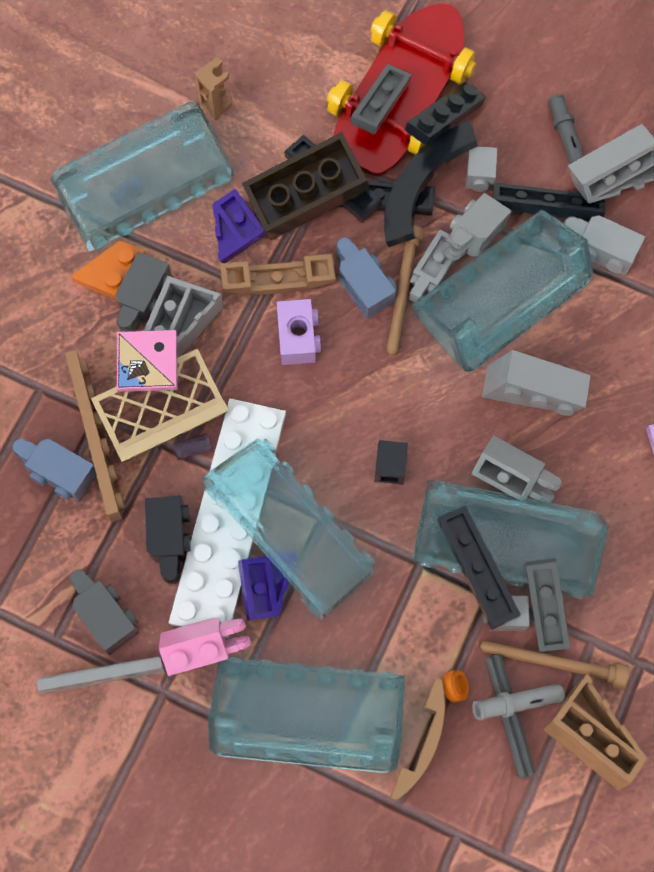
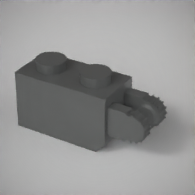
M141 252L137 253L116 293L121 308L119 317H117V325L120 328V332H135L142 321L148 322L167 276L173 277L168 263Z
M76 569V571L71 573V584L79 594L74 599L73 608L106 653L111 655L139 634L134 626L138 623V620L129 608H126L124 611L120 608L117 601L121 597L111 584L105 587L100 580L94 583L90 576L81 569Z

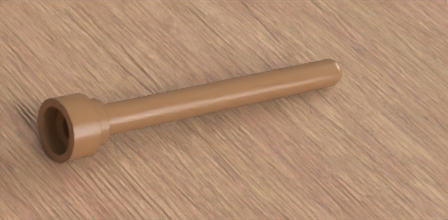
M414 225L415 239L402 243L405 248L387 344V352L390 355H395L398 352L415 250L423 242L424 229Z
M483 641L480 645V649L484 653L501 655L506 658L578 674H588L592 677L605 679L606 683L611 684V687L625 690L629 676L628 665L616 663L615 666L609 665L604 667L491 641Z

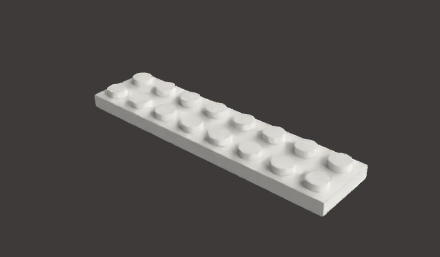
M229 399L227 406L229 411L225 413L191 538V551L187 553L169 619L170 625L183 627L211 618H219L221 623L234 619L242 588L238 561L249 559L286 411Z

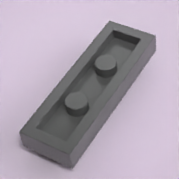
M387 64L352 114L350 124L375 135L409 85L412 74Z
M557 558L526 562V570L539 652L569 649L570 643Z

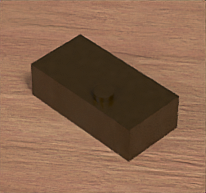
M343 132L242 183L270 240L370 190L367 179Z

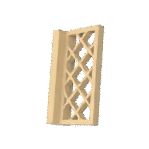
M198 348L177 358V365H179L178 377L195 382L190 398L173 393L174 390H157L168 395L163 411L147 406L151 391L147 392L143 404L127 399L129 391L125 392L123 397L116 395L119 393L117 386L91 398L122 463L229 411ZM195 357L200 367L197 378L181 374L183 362ZM202 373L207 382L199 380ZM201 384L209 387L215 399L206 403L193 400L197 385ZM172 396L188 402L185 413L176 416L166 412ZM109 397L122 400L117 416L104 413L99 402ZM125 402L142 407L137 423L120 418ZM191 403L199 405L198 407L189 410ZM145 409L162 414L158 426L150 429L140 425ZM164 416H168V417L173 418V419H171V420H168V421L162 423V422H163V419H164ZM107 417L115 420L113 427H111ZM118 421L135 427L131 439L120 444L115 435ZM138 428L145 430V432L136 436Z

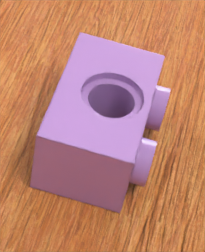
M311 299L277 301L281 364L316 363L315 353L321 352L320 335L314 336L313 326H319L317 309H312ZM297 328L304 329L306 333L301 336L294 335L292 331Z

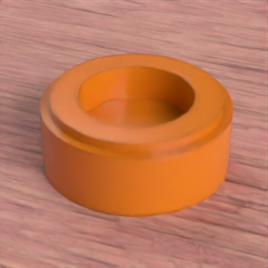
M460 670L446 672L442 683L448 700L453 703L466 700L469 695V683L465 674Z

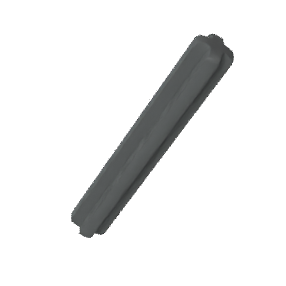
M501 655L488 657L486 665L495 697L501 692L513 693L503 657ZM515 712L511 717L507 718L501 716L519 778L535 775L536 771L519 713Z

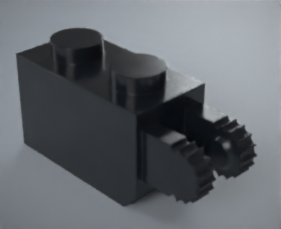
M181 496L145 498L147 552L156 563H159L160 573L165 583L176 584L181 576L179 574L181 572L180 561H185L186 552L191 551L190 533L185 534V523L190 522L189 504L184 505Z

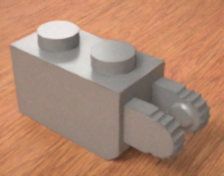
M486 193L477 201L472 199L467 205L464 214H458L450 224L449 228L452 229V232L448 239L450 244L445 250L446 257L451 261H458L465 253L470 256H479L504 229L512 211Z
M600 215L592 217L589 223L573 216L569 217L564 221V227L560 233L562 239L577 246L575 252L580 254L583 259L590 262L595 261L606 266L609 271L617 274L621 273L625 276L646 237Z
M494 435L483 450L471 473L518 500H526L527 496H530L544 504H550L554 499L555 495L549 489L558 491L562 485L559 477L544 469L545 463Z

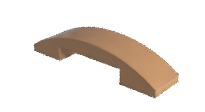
M332 254L304 256L303 261L252 266L248 265V261L220 263L223 292L247 295L280 294L312 289L333 283L336 280Z
M435 678L423 708V711L433 714L434 717L414 771L403 767L400 769L390 799L393 801H397L416 784L427 769L437 749L445 715V696L441 679Z

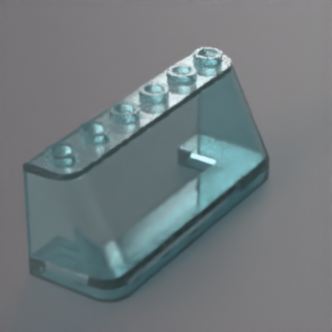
M188 102L61 166L52 173L50 180L61 205L88 251L106 246L109 241L118 236L128 235L134 228L143 223L153 222L159 215L168 210L178 209L182 203L192 198L201 197L207 190L217 185L226 184L234 177V172L204 111L197 102Z
M540 210L412 305L414 314L458 366L467 372L473 371L589 283L593 275L588 240L544 210Z
M256 438L201 479L202 488L221 509L224 507L299 592L302 596L300 600L321 622L376 573L373 568L376 563L366 551L361 553L354 546L356 540L345 528L339 529L333 522L336 519L333 513L326 506L321 508L314 500L316 495L312 489L305 483L302 486L294 478L296 475L294 469L286 461L281 463L274 455L276 450L267 439L261 441Z
M438 480L427 481L412 560L418 561V565L428 568L440 565L447 567V570L450 572L463 574L437 520L438 517L466 505L502 578L507 579V583L515 586H524L525 583L529 584L526 562L557 558L561 590L566 591L568 596L582 599L585 595L593 597L609 525L603 515L553 503L544 504L541 501L528 498L526 500H518L508 494Z
M237 657L219 661L208 719L209 749L212 753L222 757L380 773L392 772L398 766L402 740L405 676L390 672H365L360 669L343 670L334 669L329 666L312 667L303 666L298 663L282 664L273 663L268 660H242Z

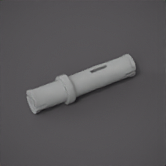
M556 683L511 694L501 692L497 694V697L474 701L472 708L475 718L480 721L497 716L507 718L511 717L515 712L564 702L565 694L563 687Z

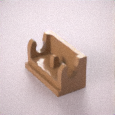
M218 56L194 73L199 103L215 121L233 103L232 98L227 99L224 103H221L220 97L227 91L224 83L229 78V71L222 73L223 61Z

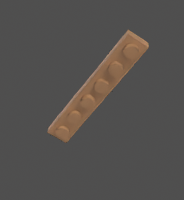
M73 350L66 352L65 356L106 514L111 522L123 519L121 510L125 509L124 499L121 491L116 493L113 482H117L118 477L114 464H108L106 455L111 454L107 437L102 438L99 428L104 427V424L98 412L94 411L91 398L95 397L96 393L93 385L87 384L86 376L90 375L86 358L80 359L77 351Z

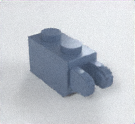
M340 238L337 243L338 250L336 251V257H338L341 263L339 281L365 318L369 319L395 303L397 286L390 276L386 277L383 274L381 264L374 254L370 255L365 248L359 251L350 238Z
M23 438L13 442L12 450L18 459L25 463L24 466L30 472L29 478L41 486H44L46 483L55 488L53 492L67 501L73 498L80 502L97 476L92 463L50 439L40 441L37 446Z

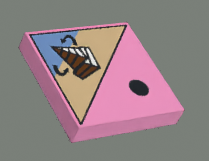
M176 330L117 332L118 392L178 390Z

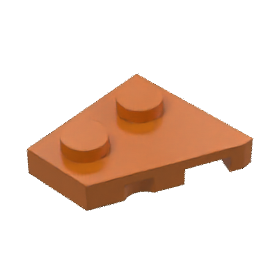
M119 240L75 272L71 278L74 283L117 300L116 293L138 252L146 254L145 250Z

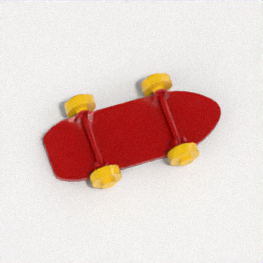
M439 3L427 6L409 15L400 24H397L396 27V14L384 10L379 17L375 18L371 26V43L383 48L352 96L353 84L341 80L336 87H332L328 94L327 102L329 103L327 111L339 117L333 136L343 132L361 169L373 176H381L392 170L402 160L407 151L416 155L425 146L404 130L407 122L438 101L449 80L462 84L467 77L470 78L476 68L477 63L474 62L476 52L466 47L463 49V23L459 12L452 5ZM387 64H390L412 74L409 85L374 135L350 124L351 116Z

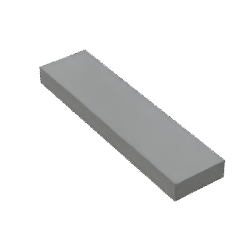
M158 656L38 678L37 686L39 692L49 694L166 672L162 658Z

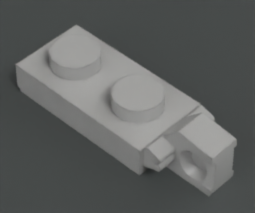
M439 229L413 271L410 283L414 287L408 299L416 304L420 303L426 292L433 294L434 290H437L454 260L451 261L445 255V250L450 244L448 241L450 234Z

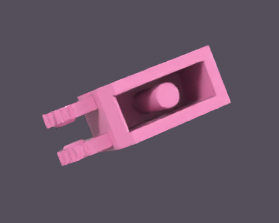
M211 618L162 632L160 634L159 651L168 676L227 660L228 654L249 647L251 641L247 635L228 640L225 637L241 632L246 627L244 620L238 618L221 623L219 618Z

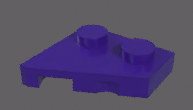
M236 188L213 203V213L216 220L215 232L219 248L218 258L221 263L228 262L267 235Z
M296 552L241 559L238 561L247 621L272 618L280 615L283 605L282 597L288 588L290 581L288 577L292 563L296 561Z

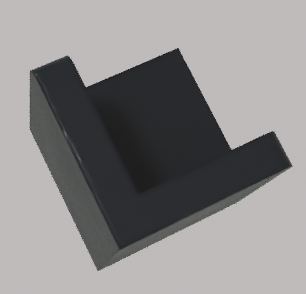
M384 440L378 442L374 482L404 484L408 443Z

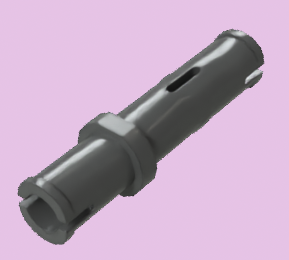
M557 94L549 98L548 104L554 118V129L559 132L569 164L584 157V153L574 127V116L569 113L563 94Z

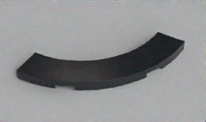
M470 120L454 126L427 146H424L400 173L390 192L385 210L384 232L388 247L415 239V204L419 194H422L429 181L433 178V173L444 162L447 164L462 153L478 147Z

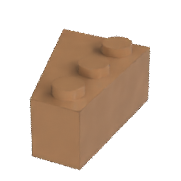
M586 674L576 683L543 730L619 791L632 783L647 761V757L626 727L620 725L609 709L611 706L606 699L603 700L591 684L593 682L592 679Z

